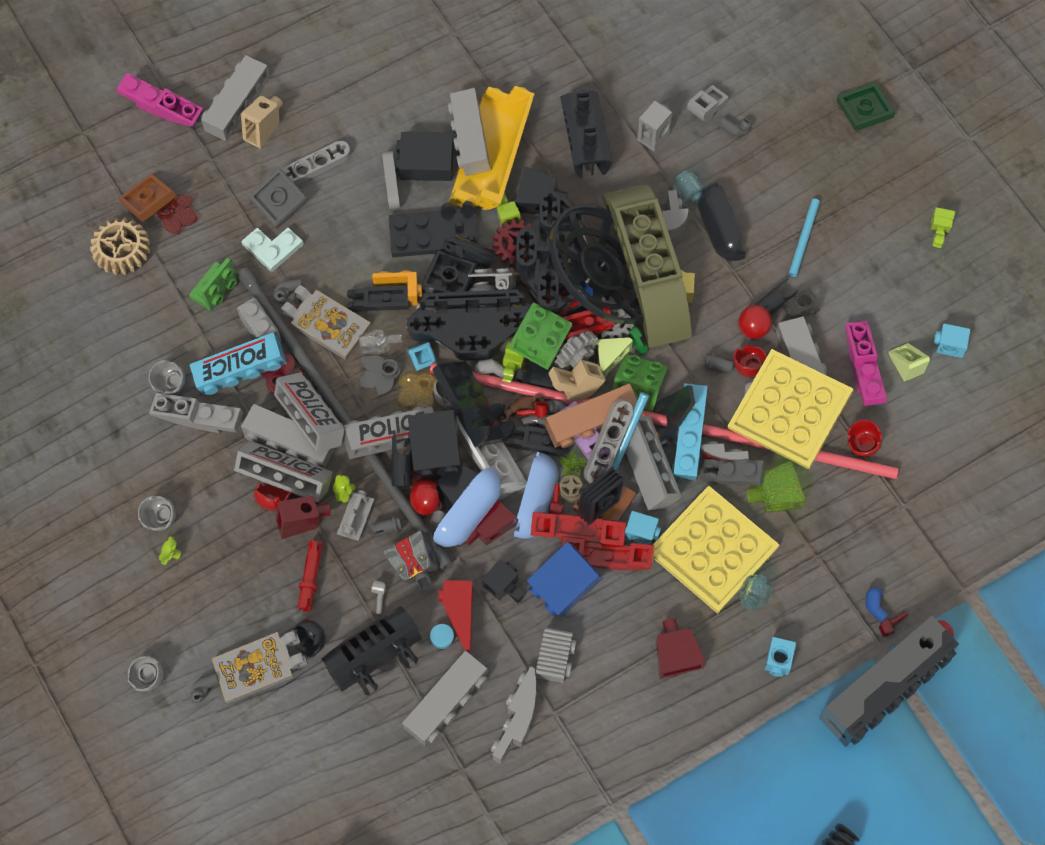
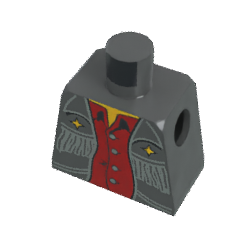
M420 530L383 551V554L403 582L411 584L417 581L421 591L427 590L434 585L429 574L438 569V563L429 533Z

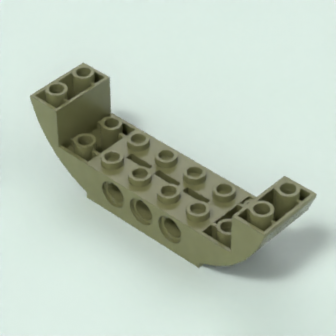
M644 183L602 193L601 198L604 208L611 212L644 317L643 332L648 348L691 339L690 313L682 279L683 276L658 199H656L652 189Z

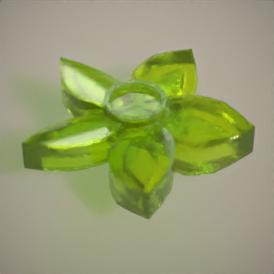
M574 452L570 454L569 460L565 458L559 459V462L565 466L563 476H567L572 472L573 475L580 478V469L587 462L581 459L577 460Z

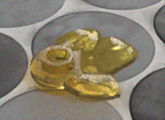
M409 373L399 379L398 382L403 387L398 395L399 406L415 405L416 407L424 406L426 408L433 405L434 383L436 379L431 374L425 373L418 376ZM424 381H428V386L426 388H422V383Z

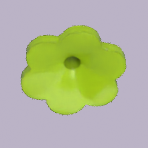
M336 476L332 487L335 498L338 502L346 503L349 501V495L355 491V485L349 482L348 476Z
M170 536L162 546L159 560L163 565H166L171 558L179 559L181 556V551L175 549L177 543L174 537Z

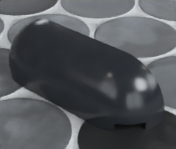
M718 183L711 184L701 192L698 198V210L715 252L726 260L745 259V251H743L740 240H743L725 191L722 186L718 187Z

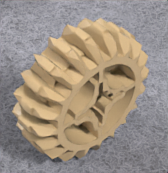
M124 217L122 222L115 218L112 224L107 221L106 227L100 225V232H94L95 238L91 239L92 247H90V251L93 254L92 257L99 268H104L107 273L113 271V274L116 276L119 271L126 275L127 270L130 269V271L134 272L135 266L141 267V261H147L146 254H150L149 246L151 243L147 232L140 224L137 225L134 220L128 222ZM129 235L134 237L135 239H137V242H132V240H129L127 236ZM104 250L109 251V253H113L114 257L112 258L105 255Z

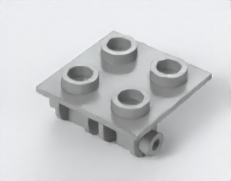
M493 268L475 269V274H468V277L495 276L496 288L498 290H512L516 287V275L519 273L515 272V268L496 269V273H493Z

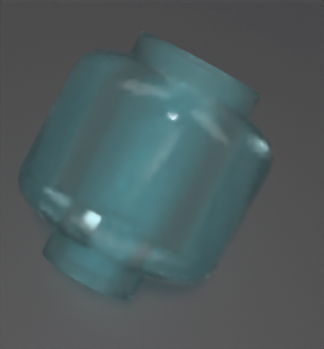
M686 169L673 179L675 181L673 189L677 190V195L683 202L691 200L694 203L703 195L701 191L704 190L705 183L696 171H688Z
M763 575L747 576L738 591V597L742 605L747 609L757 610L764 608L772 594V585Z

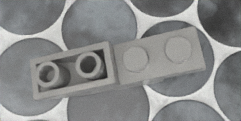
M160 393L155 394L149 412L154 417L172 423L220 433L221 430L237 433L244 413L241 408L200 403L195 398Z
M531 666L528 672H522L517 682L520 685L516 693L511 692L506 701L508 714L513 716V718L509 717L502 729L505 731L501 740L497 738L491 748L493 760L499 764L503 763L512 744L522 748L532 724L536 704L535 668Z

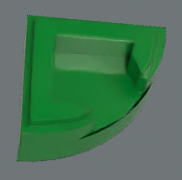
M634 327L629 331V338L633 340L632 345L643 356L648 353V345L641 341L640 337L643 335L638 328Z

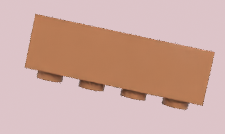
M630 383L546 417L544 425L554 447L562 446V448H566L574 444V440L582 437L584 440L596 434L595 431L602 429L612 403L618 399L626 400L634 409L637 398ZM624 406L622 408L618 407L617 411L620 414L626 413ZM613 418V420H612V421L620 422L619 418H618V420H617L616 418Z

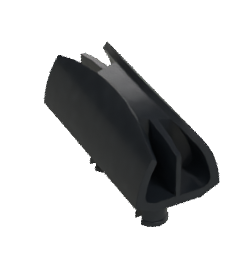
M580 90L560 96L576 174L579 178H582L583 165L588 164L591 176L594 175V164L596 163L601 173L605 175L612 165V156L598 92Z
M400 606L354 633L327 653L321 660L326 665L329 674L341 692L358 683L364 694L370 695L367 684L375 691L378 689L377 683H375L370 674L396 656L400 658L406 668H411L407 658H410L417 664L418 657L410 647L422 640V637L413 619Z

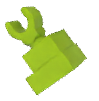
M504 192L501 204L497 206V215L501 228H503L505 221L509 225H511L512 219H515L516 224H519L521 221L520 212L515 202L508 203Z
M935 207L931 217V230H936L932 244L933 247L941 248L943 245L945 232L949 233L952 228L955 211Z
M511 342L507 343L503 358L505 369L502 381L512 383L514 373L517 369L522 370L526 362L525 357L508 349Z

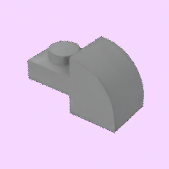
M711 85L707 90H701L689 100L687 110L707 123L712 120L714 113L727 103L729 96Z
M677 190L668 191V210L662 211L670 239L680 236L687 224L688 209H682V199L677 197Z

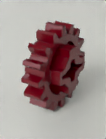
M512 219L511 225L505 221L503 228L498 227L496 230L498 234L493 236V240L496 242L493 243L492 248L498 249L495 256H502L501 263L506 260L509 261V267L516 263V256H513L516 255V246L513 245V242L517 241L518 232L532 225L529 223L527 226H524V220L522 219L519 224H516L515 219ZM502 239H503V242L506 244V250H504V248H503ZM525 242L524 262L528 261L529 244Z

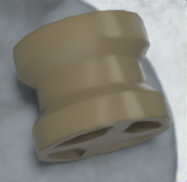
M567 475L560 481V496L564 501L572 503L578 500L581 495L579 489L583 486L580 478L575 475Z

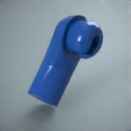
M873 587L866 593V609L882 623L889 614L880 606L881 596H883L882 590L879 587Z

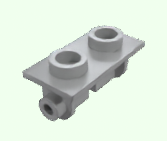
M361 490L358 493L352 492L337 535L359 541L374 502L373 498L366 496V492Z

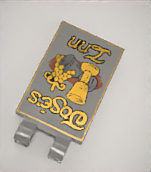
M299 285L294 293L297 294L295 297L302 301V304L296 309L292 304L286 302L281 308L284 311L283 315L293 320L291 322L292 328L347 360L370 329L371 322L320 291L315 290L311 294L306 288Z
M291 631L281 637L280 633L276 632L212 658L225 702L230 704L294 678L293 670L308 665L305 655L303 656L302 653H298L290 658L287 649L301 643L298 634H295V631Z

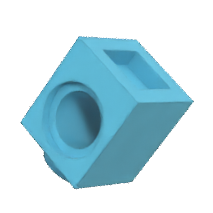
M943 323L941 330L936 331L934 337V344H937L936 353L963 358L968 346L970 329Z
M632 511L625 530L624 539L638 544L652 545L653 540L657 541L660 535L661 528L657 527L659 519Z
M772 637L764 670L770 671L769 673L773 676H788L791 670L796 642ZM774 655H783L786 662L778 663L775 661Z

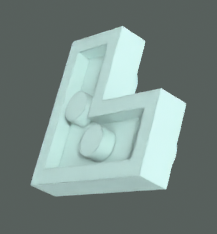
M256 228L241 241L242 245L271 273L304 245L303 241L289 228L285 229L273 241Z

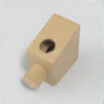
M259 96L241 113L244 141L259 149L264 146L280 123L279 109L283 105L280 98L273 96L269 100L264 96Z

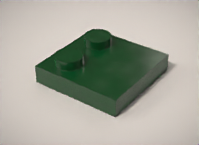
M876 82L837 96V103L855 131L892 119L895 116V111Z

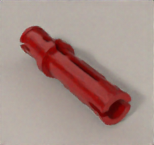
M318 541L308 542L303 578L298 587L300 595L297 609L301 610L302 608L303 612L312 611L314 592L318 588L316 580L323 547L321 542L317 545Z

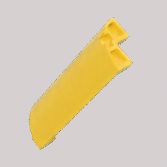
M514 86L509 94L502 92L498 88L488 87L479 105L491 170L466 176L464 169L460 168L448 201L450 204L461 208L465 201H470L475 207H483V210L493 209L501 204L534 93L518 86Z

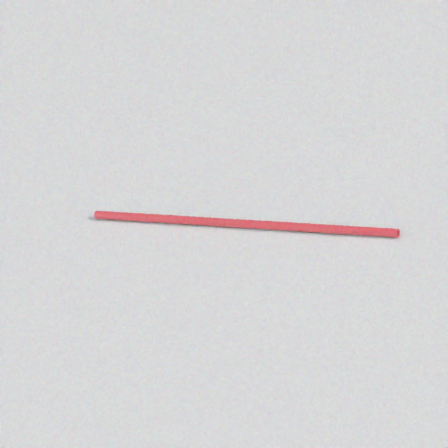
M432 362L431 368H430V373H431V374H434V372L432 371V369H433L438 363H433V362ZM473 372L480 385L528 396L541 395L542 399L562 401L567 405L575 402L567 400L565 393L517 381L508 383L502 381L503 378ZM585 398L583 400H578L576 402L577 404H580L592 398ZM643 410L645 416L651 417L653 424L664 427L668 426L666 415ZM703 424L702 435L769 450L732 430ZM821 450L815 459L818 462L893 479L897 478L899 470L896 467Z

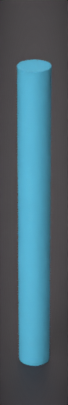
M815 198L811 200L788 273L791 277H797L820 201Z
M640 393L633 409L632 418L611 466L614 467V470H617L647 403L649 395L646 393Z

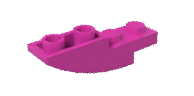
M129 73L125 74L116 89L118 94L136 102V107L178 124L193 127L203 111L202 107L166 88L162 91Z
M868 321L845 323L853 377L857 393L861 395L863 406L886 403L887 397L877 365L878 356Z

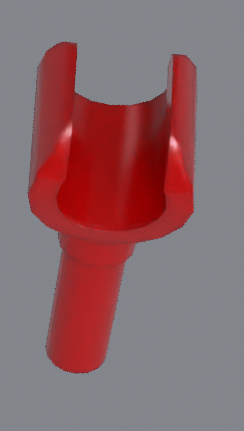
M538 401L535 404V409L517 411V416L535 415L538 418H543L548 412V402Z
M555 484L554 497L550 504V513L562 514L564 505L558 503L560 484Z

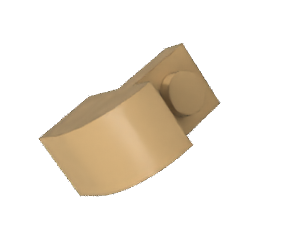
M582 359L571 372L556 367L549 371L554 388L558 391H564L567 400L578 401L590 397L605 382L600 366Z

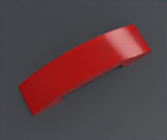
M533 512L530 535L550 538L585 539L586 541L623 546L626 522L598 518L591 525H587V522H584V519H580V516Z
M562 538L561 547L566 542L573 544L594 568L610 570L652 569L654 545L631 543V546L589 543L585 539Z

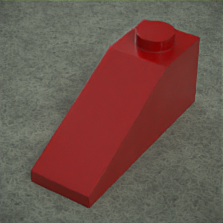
M603 308L604 312L611 314L610 309ZM590 311L562 317L571 322L572 326L559 350L571 337H578L581 333L585 334L587 331L598 335L613 328L614 322L602 319Z
M444 580L443 588H439V602H443L444 611L463 651L466 650L471 655L472 581Z

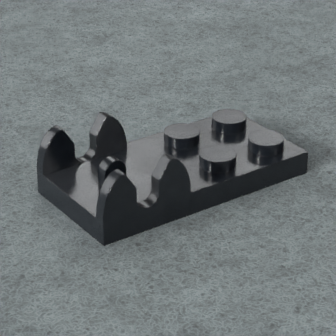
M465 201L460 209L453 208V205L448 202L443 204L439 211L389 215L392 258L435 254L437 250L447 252L444 250L443 244L447 242L456 245L451 240V236L454 234L478 243L475 205L470 201Z
M466 361L437 364L432 369L474 447L500 443L511 436L515 429V421H505L503 424L499 421L506 405L503 403L490 405L483 392V388L476 380L472 368Z

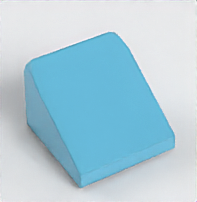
M428 341L407 349L416 371L430 366L432 362L437 363Z

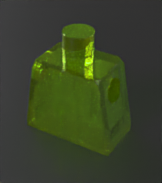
M792 461L766 471L763 486L757 485V488L746 491L749 503L762 501L766 512L802 509L805 503Z

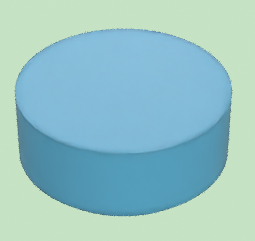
M438 624L431 630L430 639L436 648L446 649L452 645L454 633L450 626Z

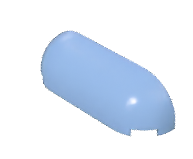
M537 452L536 458L534 457L518 512V523L514 531V537L522 539L534 537L530 535L533 512H550V504L554 497V487L559 480V470L555 461L547 454Z
M486 468L480 472L455 502L434 533L433 540L435 543L443 547L461 545L472 534L498 500L501 493L499 475L493 468Z

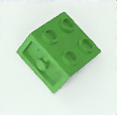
M227 257L221 265L215 262L190 292V298L209 311H212L215 306H219L224 299V295L228 290H232L237 283L238 277L232 260Z
M532 303L508 349L548 370L572 323L549 310L543 309L540 305Z
M625 354L615 376L612 390L630 383L637 400L641 392L649 395L644 409L653 412L668 366L656 361L652 362L642 359L636 355Z

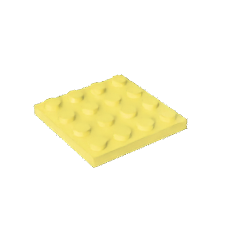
M771 349L728 424V429L810 470L850 399L853 388Z
M708 486L653 544L655 546L653 559L718 614L774 554L780 545Z

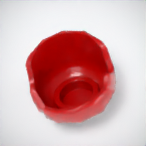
M751 305L741 312L738 319V327L746 337L761 339L771 330L772 317L763 306Z
M748 344L741 350L737 348L733 356L737 372L748 378L756 377L767 358V354L760 347Z
M863 419L855 421L847 431L848 446L857 456L868 457L876 454L881 448L882 433L873 421Z
M432 480L419 481L411 488L410 504L419 514L432 515L438 507L439 494L436 489L438 484L432 482Z
M261 482L254 491L255 501L261 508L269 511H276L277 502L289 500L291 492L268 483L262 486Z

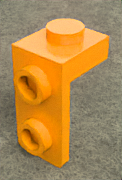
M404 270L400 273L381 271L372 274L374 287L408 286L409 306L418 305V297H422V286L418 284L416 272Z

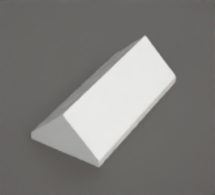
M457 416L459 438L479 472L486 468H493L499 475L501 493L498 500L500 501L525 488L527 481L504 443L500 442L474 447Z

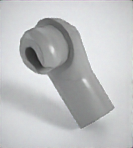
M492 358L478 361L475 364L474 370L479 374L494 373L500 378L504 377L505 367Z

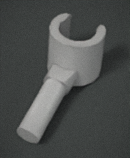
M435 511L432 514L430 524L438 527L446 514L442 511Z
M374 580L371 592L378 594L376 614H382L383 599L387 587L384 582Z

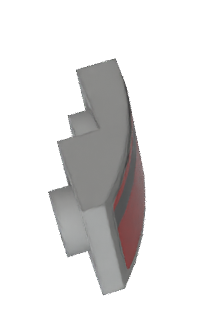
M707 442L700 447V457L704 460H749L748 451L732 449L725 452L724 444H718V442Z

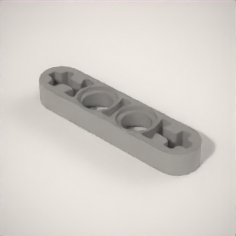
M336 141L281 169L296 185H299L349 160L351 155L350 147L344 141ZM341 149V151H344V154H340L337 150ZM320 157H325L327 162L324 165H318L316 160ZM305 166L308 168V172L305 174L297 173L299 167Z
M618 399L614 401L609 409L584 470V478L590 484L596 478L594 477L593 479L591 476L592 471H597L598 473L603 469L607 471L613 464L633 415V406L626 400ZM624 406L626 413L620 414L617 409ZM613 418H616L617 420L619 418V420L622 421V424H619L616 421H612ZM611 426H617V436L609 438L607 434L608 429ZM603 447H608L610 451L606 459H600L599 451ZM597 460L601 464H605L604 467L597 465L595 461Z

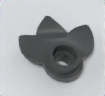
M379 355L364 357L360 362L367 371L362 375L358 384L366 389L376 388L378 395L386 394L393 388L394 380L400 375V365L393 359L384 360ZM391 368L393 369V372L386 373V370Z

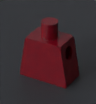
M313 496L277 502L276 522L281 539L318 528L319 518L331 516L328 502L316 505Z
M497 500L464 543L470 546L479 538L485 545H489L517 525V518Z
M676 619L663 621L662 625L665 633L658 635L656 638L660 679L704 669L705 659L690 628L679 630Z

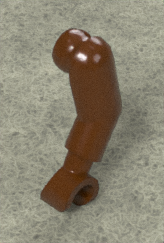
M541 395L517 399L504 411L502 415L506 419L499 420L500 423L503 424L505 421H508V418L511 415H516L517 411L535 409L536 402L544 401V398L542 399Z

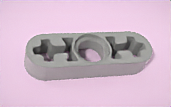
M393 151L382 152L389 209L400 208Z

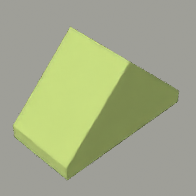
M631 338L598 339V365L604 378L621 362L625 354L632 350L633 340Z
M909 343L888 351L904 382L924 374L930 362L929 356Z

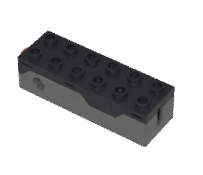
M930 616L829 703L819 717L820 720L845 747L850 743L856 745L865 737V734L869 731L868 727L871 730L877 727L883 721L882 719L886 716V712L889 715L893 713L904 701L903 697L909 699L922 685L921 681L923 684H926L935 676L939 667L943 669L952 661V658L957 654L954 650L959 645L954 639L953 628L946 621H937L933 616Z

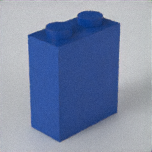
M566 542L527 582L531 585L529 588L531 593L538 599L540 597L543 598L546 602L544 607L553 616L557 614L563 617L603 577L573 544Z

